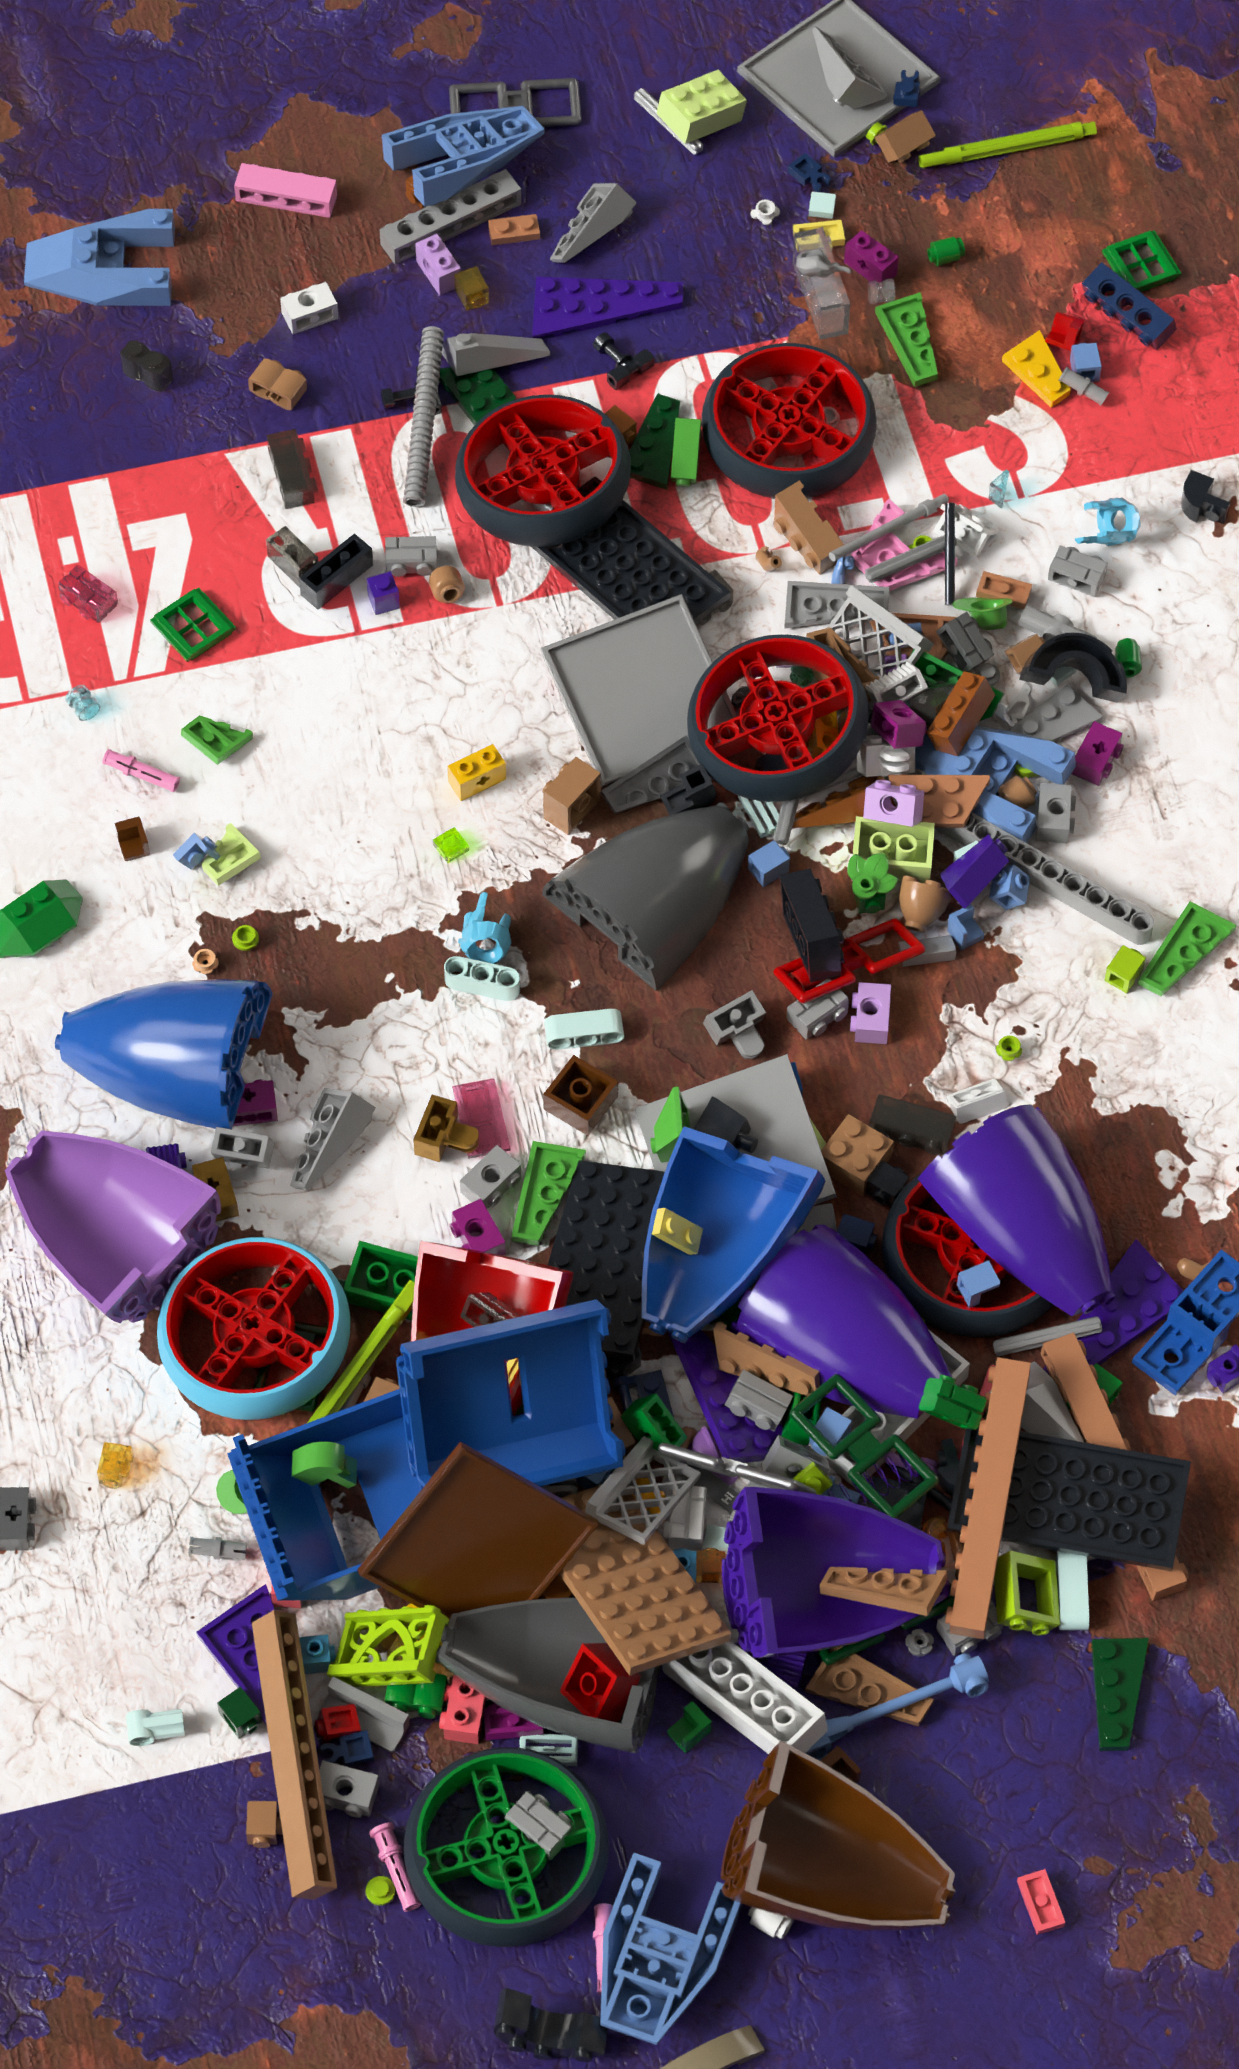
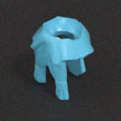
M1122 497L1086 502L1084 504V511L1098 510L1097 524L1100 533H1097V536L1079 537L1074 540L1078 544L1097 543L1105 544L1106 546L1124 543L1125 541L1130 542L1136 538L1137 532L1141 527L1139 510L1134 504ZM1118 511H1122L1126 518V525L1121 531L1114 525V518Z
M483 892L479 896L476 910L466 913L464 916L462 938L458 939V943L469 959L495 964L501 961L509 951L511 945L509 933L511 916L505 913L499 924L483 921L488 896L487 892ZM488 938L496 942L494 948L490 950L481 949L476 945V941Z

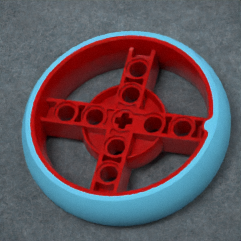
M249 1237L236 1239L215 1246L202 1253L190 1262L173 1281L163 1300L157 1326L158 1349L170 1379L189 1400L198 1406L220 1416L233 1419L259 1420L272 1418L304 1405L321 1392L331 1381L339 1369L348 1347L350 1311L344 1290L334 1273L322 1260L308 1250L296 1244L275 1238ZM277 1268L263 1289L248 1288L230 1296L212 1285L227 1275L245 1269ZM310 1282L323 1295L329 1313L328 1329L321 1347L294 1333L295 1319L290 1308ZM286 1283L291 1284L287 1288H281V1286H283ZM208 1300H215L211 1304H204ZM268 1305H275L271 1309H265V1307H267ZM188 1309L213 1323V1338L217 1349L197 1375L184 1361L179 1345L180 1328ZM230 1313H237L233 1317H226ZM274 1339H281L278 1343H271ZM237 1347H243L240 1351H237V1352H233V1351H232L233 1349H235V1348H237ZM297 1352H304L301 1356H293ZM279 1361L297 1372L286 1380L268 1387L252 1390L229 1389L244 1368H260ZM226 1368L224 1372L216 1373L217 1370Z

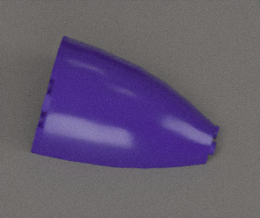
M1031 1104L1020 1105L983 1121L984 1125L979 1127L973 1134L967 1131L952 1143L954 1148L946 1152L942 1157L938 1155L918 1177L920 1183L943 1210L985 1253L1019 1281L1071 1316L1082 1312L1088 1314L1097 1306L1102 1305L1106 1307L1116 1299L1112 1289L1109 1260L1100 1221L1088 1188L1064 1143L1039 1107L1034 1108Z
M815 1225L809 1232L803 1229L789 1239L777 1255L759 1273L761 1277L757 1280L754 1288H748L745 1291L738 1305L742 1309L738 1321H733L731 1324V1333L737 1335L741 1332L750 1337V1342L760 1347L766 1344L774 1348V1351L779 1356L786 1358L789 1355L818 1370L820 1386L834 1374H839L876 1412L918 1419L924 1413L918 1407L924 1395L923 1391L929 1378H939L940 1375L952 1377L941 1351L923 1319L900 1288L863 1252L837 1231L826 1225ZM837 1388L825 1396L831 1400L854 1406Z
M744 1487L733 1503L732 1507L736 1512L733 1521H727L724 1542L728 1544L727 1556L722 1558V1585L726 1612L731 1629H737L739 1633L737 1642L745 1652L753 1653V1657L804 1654L854 1644L885 1633L920 1614L820 1594L819 1585L830 1567L867 1568L868 1572H877L882 1570V1568L894 1569V1573L910 1574L911 1569L923 1570V1574H936L937 1570H941L945 1566L946 1555L942 1551L940 1540L875 1509L836 1497L787 1489ZM948 1579L934 1605L949 1596L950 1582Z

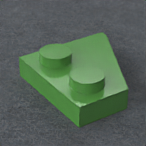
M200 715L181 728V736L217 765L253 739V732L248 729L245 732L230 729L231 724L215 722L211 718Z

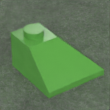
M673 1087L654 1126L655 1137L650 1139L652 1153L658 1155L661 1163L669 1162L683 1127L690 1128L688 1107L679 1087Z

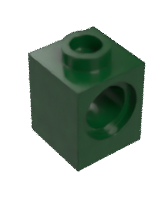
M241 1686L217 1702L219 1714L238 1739L244 1735L249 1736L260 1727L262 1723L261 1712Z

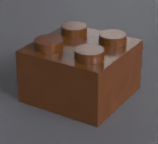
M573 1055L544 1092L543 1110L589 1136L618 1098V1081Z

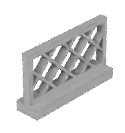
M852 585L845 593L849 597L827 627H830L834 632L836 629L843 628V641L849 647L850 643L861 641L862 653L854 655L858 659L862 658L868 665L867 668L876 677H883L887 669L901 667L902 664H906V661L915 665L924 650L929 652L934 645L929 639ZM854 605L858 609V619L848 621L847 613ZM875 620L876 632L866 634L864 622ZM859 624L860 636L849 638L848 626ZM893 633L894 645L884 647L882 635ZM877 637L878 649L867 651L866 639ZM911 646L915 649L909 659L902 660L901 648ZM895 650L896 662L885 664L884 652ZM879 654L880 666L870 668L868 656Z
M644 1436L625 1457L623 1467L616 1468L588 1500L585 1513L596 1518L598 1522L643 1545L699 1480L701 1472L653 1449V1441ZM652 1460L663 1464L665 1468L651 1469L650 1463ZM683 1474L689 1477V1479L675 1481L674 1475ZM668 1476L670 1482L656 1483L654 1477ZM649 1478L650 1484L637 1486L636 1479ZM673 1490L674 1497L662 1498L659 1491ZM654 1492L656 1499L642 1500L640 1493ZM634 1494L637 1500L623 1502L622 1495ZM659 1506V1514H647L646 1508ZM640 1509L641 1515L628 1517L626 1510ZM612 1511H620L622 1518H612L606 1514ZM645 1523L646 1530L641 1533L632 1528L631 1525Z

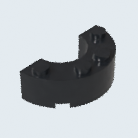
M1082 633L1059 634L1046 641L1025 662L1019 678L1022 681L1045 685L1054 676L1057 668L1072 667L1081 671L1088 678L1092 687V697L1117 703L1127 694L1126 674L1121 662L1118 663L1115 656L1111 653L1113 650L1099 639Z
M509 1988L500 1991L493 2031L498 2039L508 2044L509 2050L534 2053V2057L540 2060H551L552 2057L574 2058L580 2062H591L592 2057L604 2055L608 2028L600 2025L601 2017L585 2012L561 2014L545 2011L531 2004V1995Z

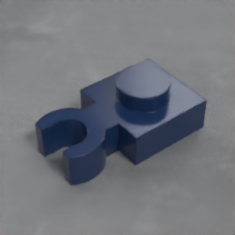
M902 70L901 82L896 81L893 96L894 106H918L921 90L919 71H915L914 76L907 77L906 70Z
M806 153L788 165L787 172L804 186L810 182L815 192L821 193L822 186L819 183L830 186L831 178L829 175L822 173V166Z
M367 1730L340 1736L341 1745L336 1746L332 1743H325L320 1746L322 1753L332 1752L334 1754L332 1758L323 1760L326 1762L338 1764L340 1760H344L346 1767L374 1761Z

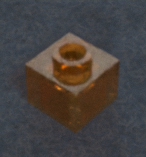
M705 1548L702 1551H697L696 1583H722V1558H725V1551H719L716 1548Z

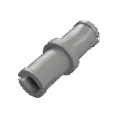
M1068 367L1065 368L1059 378L1060 382L1078 391V395L1081 396L1083 394L1100 406L1109 394L1108 391L1090 382L1091 379L1089 377L1085 379Z
M190 1536L189 1545L195 1546H190L188 1555L214 1556L215 1560H219L220 1557L242 1560L246 1558V1552L244 1551L247 1549V1542L224 1541L222 1537H216L215 1540Z

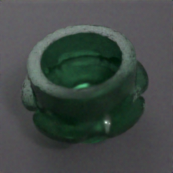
M802 666L791 667L792 672L789 677L794 684L806 687L814 679L812 669Z

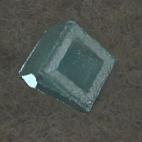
M1004 470L990 483L988 499L1001 509L1004 506L1008 487V470Z

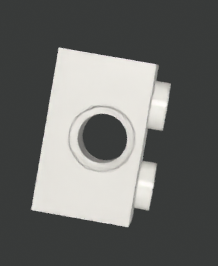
M326 282L312 285L307 289L289 293L280 298L282 315L292 334L338 319L337 302Z

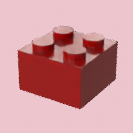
M582 1643L559 1692L584 1716L619 1723L626 1708L632 1685L637 1686L641 1675L639 1673L629 1675L607 1643Z

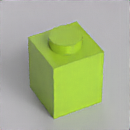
M1122 945L1107 966L1104 981L1127 994L1143 972L1146 957L1142 956L1138 950Z

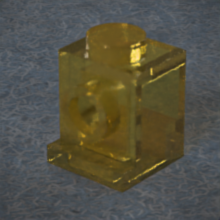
M104 1442L97 1469L99 1484H103V1486L110 1489H117L122 1486L123 1478H128L130 1465L134 1460L132 1446Z

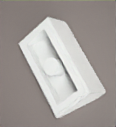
M996 1079L985 1081L946 1096L959 1124L1008 1107L1006 1091Z

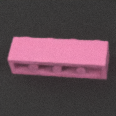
M241 163L234 185L236 201L328 218L331 217L337 198V186L334 179L266 168L255 164Z

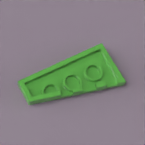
M921 292L876 306L875 314L913 386L917 387L937 380L938 373L933 349L931 348L929 329H927Z
M1189 901L1139 978L1138 985L1159 996L1164 995L1236 929V924Z
M537 1141L532 1142L511 1241L539 1246L573 1181L578 1161H583L586 1156V1150Z

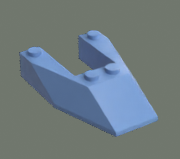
M524 106L447 114L382 134L384 160L393 171L403 170L409 166L447 154L451 157L412 170L414 195L424 207L432 206L451 198L502 168L542 136L545 131Z
M146 209L72 228L27 243L24 286L97 306H171L172 284L170 268H124L125 247H174L175 223L173 209Z
M926 719V732L934 719ZM976 726L959 756L936 751L927 733L924 735L922 746L915 747V769L924 771L926 775H990V784L984 789L979 803L972 812L1025 843L1029 842L1037 829L1036 815L999 797V787L1008 781L1017 764L1053 783L1062 785L1066 783L1076 767L1075 752L1052 741Z
M633 1853L603 1932L600 2025L657 2045L715 1974L734 1931L743 1904L726 1897L722 1892L724 1884L716 1882L697 1935L645 1917L661 1875V1862Z

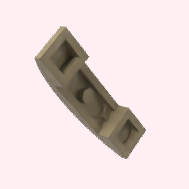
M751 2025L710 2040L660 2069H727L736 2063L739 2066L764 2053L765 2050Z

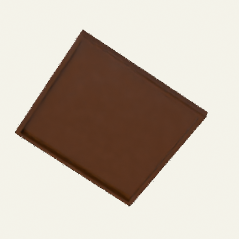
M460 1442L358 1568V1573L360 1576L419 1608H424L425 1605L439 1608L441 1613L450 1621L451 1615L459 1612L519 1601L538 1600L597 1528L599 1523L593 1516Z

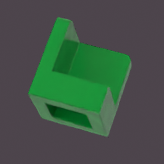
M692 1701L684 1708L683 1717L667 1730V1734L684 1753H687L711 1732L712 1721Z

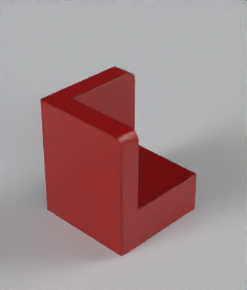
M1057 312L1045 342L1071 351L1072 345L1079 343L1085 320Z

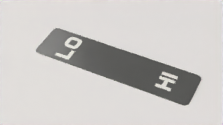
M685 1464L701 1472L700 1478L694 1486L707 1488V1496L732 1514L734 1510L732 1506L739 1493L711 1471ZM679 1474V1475H681L683 1478H685L686 1480L689 1479V1477H687V1476H685V1475H683V1474Z

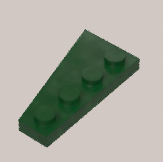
M657 393L629 450L631 479L667 490L673 453L675 419L679 418L680 400Z

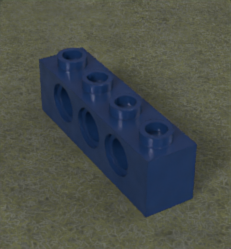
M1101 262L1082 282L1085 292L1083 294L1084 297L1092 304L1098 303L1108 317L1117 318L1120 321V325L1127 332L1131 333L1133 331L1136 333L1139 341L1146 347L1151 345L1158 350L1177 330L1174 318ZM1108 291L1115 292L1112 296H1104ZM1127 305L1133 306L1132 309L1128 311L1122 310ZM1143 320H1151L1147 325L1140 324Z

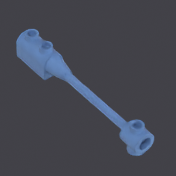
M968 1653L961 1654L955 1658V1665L951 1666L950 1675L947 1678L850 1717L843 1716L826 1720L828 1731L806 1754L820 1761L832 1751L831 1743L853 1730L854 1727L953 1687L961 1693L966 1692L968 1697L971 1698L984 1694L989 1687L987 1684L989 1683V1678L982 1660L979 1656L971 1658Z

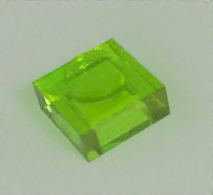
M455 827L433 839V846L447 863L469 851L468 843Z

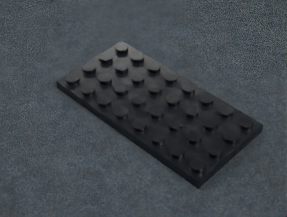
M595 476L577 490L583 497H586L602 481ZM622 500L617 510L604 524L586 536L560 545L532 547L614 620L682 594L693 620L697 624L731 598V592L624 500Z
M579 1160L547 1265L573 1272V1280L565 1306L597 1300L605 1308H608L611 1316V1324L608 1325L609 1335L604 1336V1342H601L602 1351L605 1353V1356L634 1361L645 1320L642 1318L644 1250L651 1213L665 1172Z
M979 1427L976 1430H965L947 1526L948 1532L961 1534L962 1525L968 1526L969 1516L964 1515L967 1498L972 1499L974 1489L969 1488L971 1473L977 1472L978 1462H974L976 1445L982 1446L983 1436L979 1435ZM1020 1431L1001 1541L1172 1572L1191 1461Z

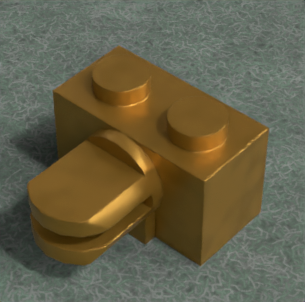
M432 1094L413 1139L414 1155L440 1162L446 1147L465 1153H472L479 1145L478 1130L475 1127L456 1122L458 1119V1105L456 1101Z

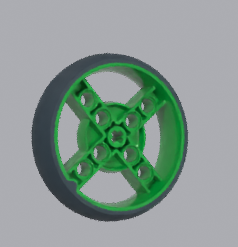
M516 1747L490 1748L477 1751L454 1761L442 1769L431 1779L418 1796L409 1816L404 1836V1859L407 1875L414 1892L427 1912L438 1923L457 1936L471 1942L493 1947H517L537 1943L556 1935L570 1926L582 1915L596 1896L603 1881L609 1854L608 1830L605 1818L598 1801L587 1784L573 1770L555 1758L533 1750ZM502 1775H515L538 1780L561 1793L575 1808L562 1812L571 1820L570 1824L573 1829L564 1837L565 1846L562 1848L583 1842L587 1843L585 1864L578 1880L566 1896L542 1912L532 1881L545 1867L548 1860L547 1853L537 1843L528 1841L525 1833L509 1820H505L501 1824H495L491 1821L495 1816H503L505 1818L507 1812L515 1805L507 1801L500 1778ZM472 1783L481 1812L469 1824L463 1841L426 1851L428 1830L439 1808L455 1792ZM487 1789H493L497 1794L493 1797H486L483 1795V1792ZM507 1842L511 1849L505 1850L502 1843ZM476 1850H481L486 1854L481 1859H475L471 1856ZM448 1858L457 1861V1864L453 1867H447L442 1863ZM512 1869H518L522 1872L517 1878L507 1875ZM473 1874L485 1885L505 1890L513 1919H492L468 1912L452 1902L440 1890L437 1884ZM520 1896H526L530 1899V1902L520 1905L515 1900Z

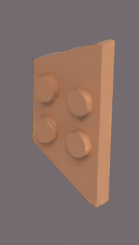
M892 613L906 624L921 622L922 635L934 643L927 653L942 660L946 658L949 652L936 631L957 617ZM875 620L869 621L874 632H876ZM889 634L882 635L883 646H890L888 642ZM911 646L901 648V654H907L909 659L913 648ZM895 650L885 652L887 656L895 655Z
M889 775L888 777L891 785L910 784L916 786L917 790H923L924 802L921 822L935 823V827L964 828L972 810L979 803L981 794L986 786L988 787L990 784V775Z

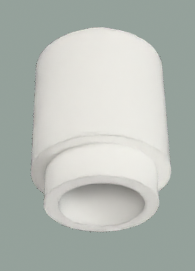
M751 1907L748 1913L752 1917L750 1924L773 1938L777 1936L783 1939L794 1919L771 1914Z

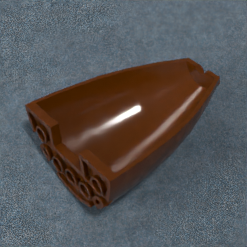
M780 1741L762 1763L764 1768L758 1780H752L744 1796V1800L748 1801V1803L745 1804L740 1815L735 1817L721 1868V1879L725 1881L722 1887L723 1894L734 1901L759 1910L822 1927L859 1931L944 1927L950 1916V1911L947 1910L948 1906L945 1904L952 1899L955 1892V1886H953L955 1873L903 1819L867 1790L821 1761Z

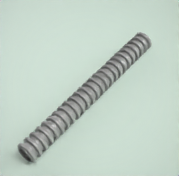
M434 326L426 327L422 330L423 336L421 338L419 370L417 372L416 398L414 399L415 405L413 407V426L411 427L412 433L410 434L409 461L407 462L408 468L406 469L407 475L405 476L406 482L404 485L405 496L403 497V502L411 507H420L425 504L427 490L426 483L428 482L427 476L429 474L430 448L432 447L437 386L439 385L438 379L440 377L442 357L441 351L443 350L442 344L444 342V331Z

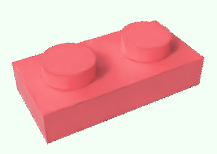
M1043 1869L1018 1877L1017 1883L1036 1934L1039 1935L1065 1927L1066 1922L1046 1870Z

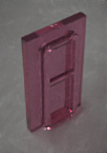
M495 1079L452 1086L454 1099L458 1105L460 1123L477 1128L479 1134V1145L474 1152L467 1153L468 1159L486 1156L496 1145L505 1152L511 1151Z

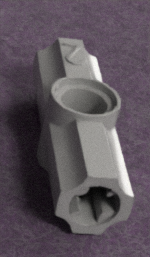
M1031 605L1025 607L1018 624L1042 636L1045 642L1054 636L1064 633H1082L1093 636L1075 627L1068 617L1061 614L1052 616Z

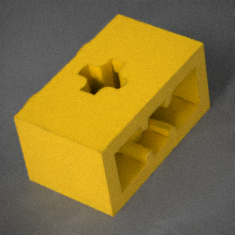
M494 744L447 766L448 783L460 801L506 780V762Z

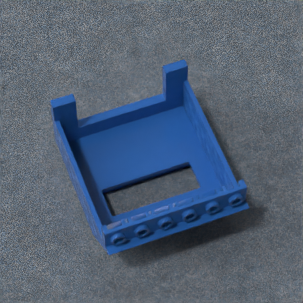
M400 1389L248 1445L243 1434L233 1437L236 1448L231 1449V1452L227 1453L277 1600H348L380 1588L377 1584L359 1575L358 1568L361 1564L348 1568L319 1484L311 1486L292 1477V1455L294 1450L314 1442H333L344 1445V1454L357 1459V1476L380 1540H382L420 1490L417 1476H412L409 1467Z

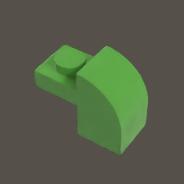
M333 1442L310 1443L293 1451L292 1477L311 1486L330 1479L349 1489L355 1486L357 1482V1459L344 1454V1445Z

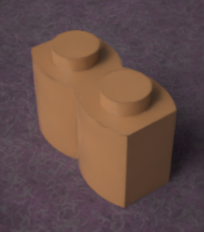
M264 358L248 379L249 390L263 399L271 400L274 404L291 411L307 390V379L301 372L285 369L276 360Z

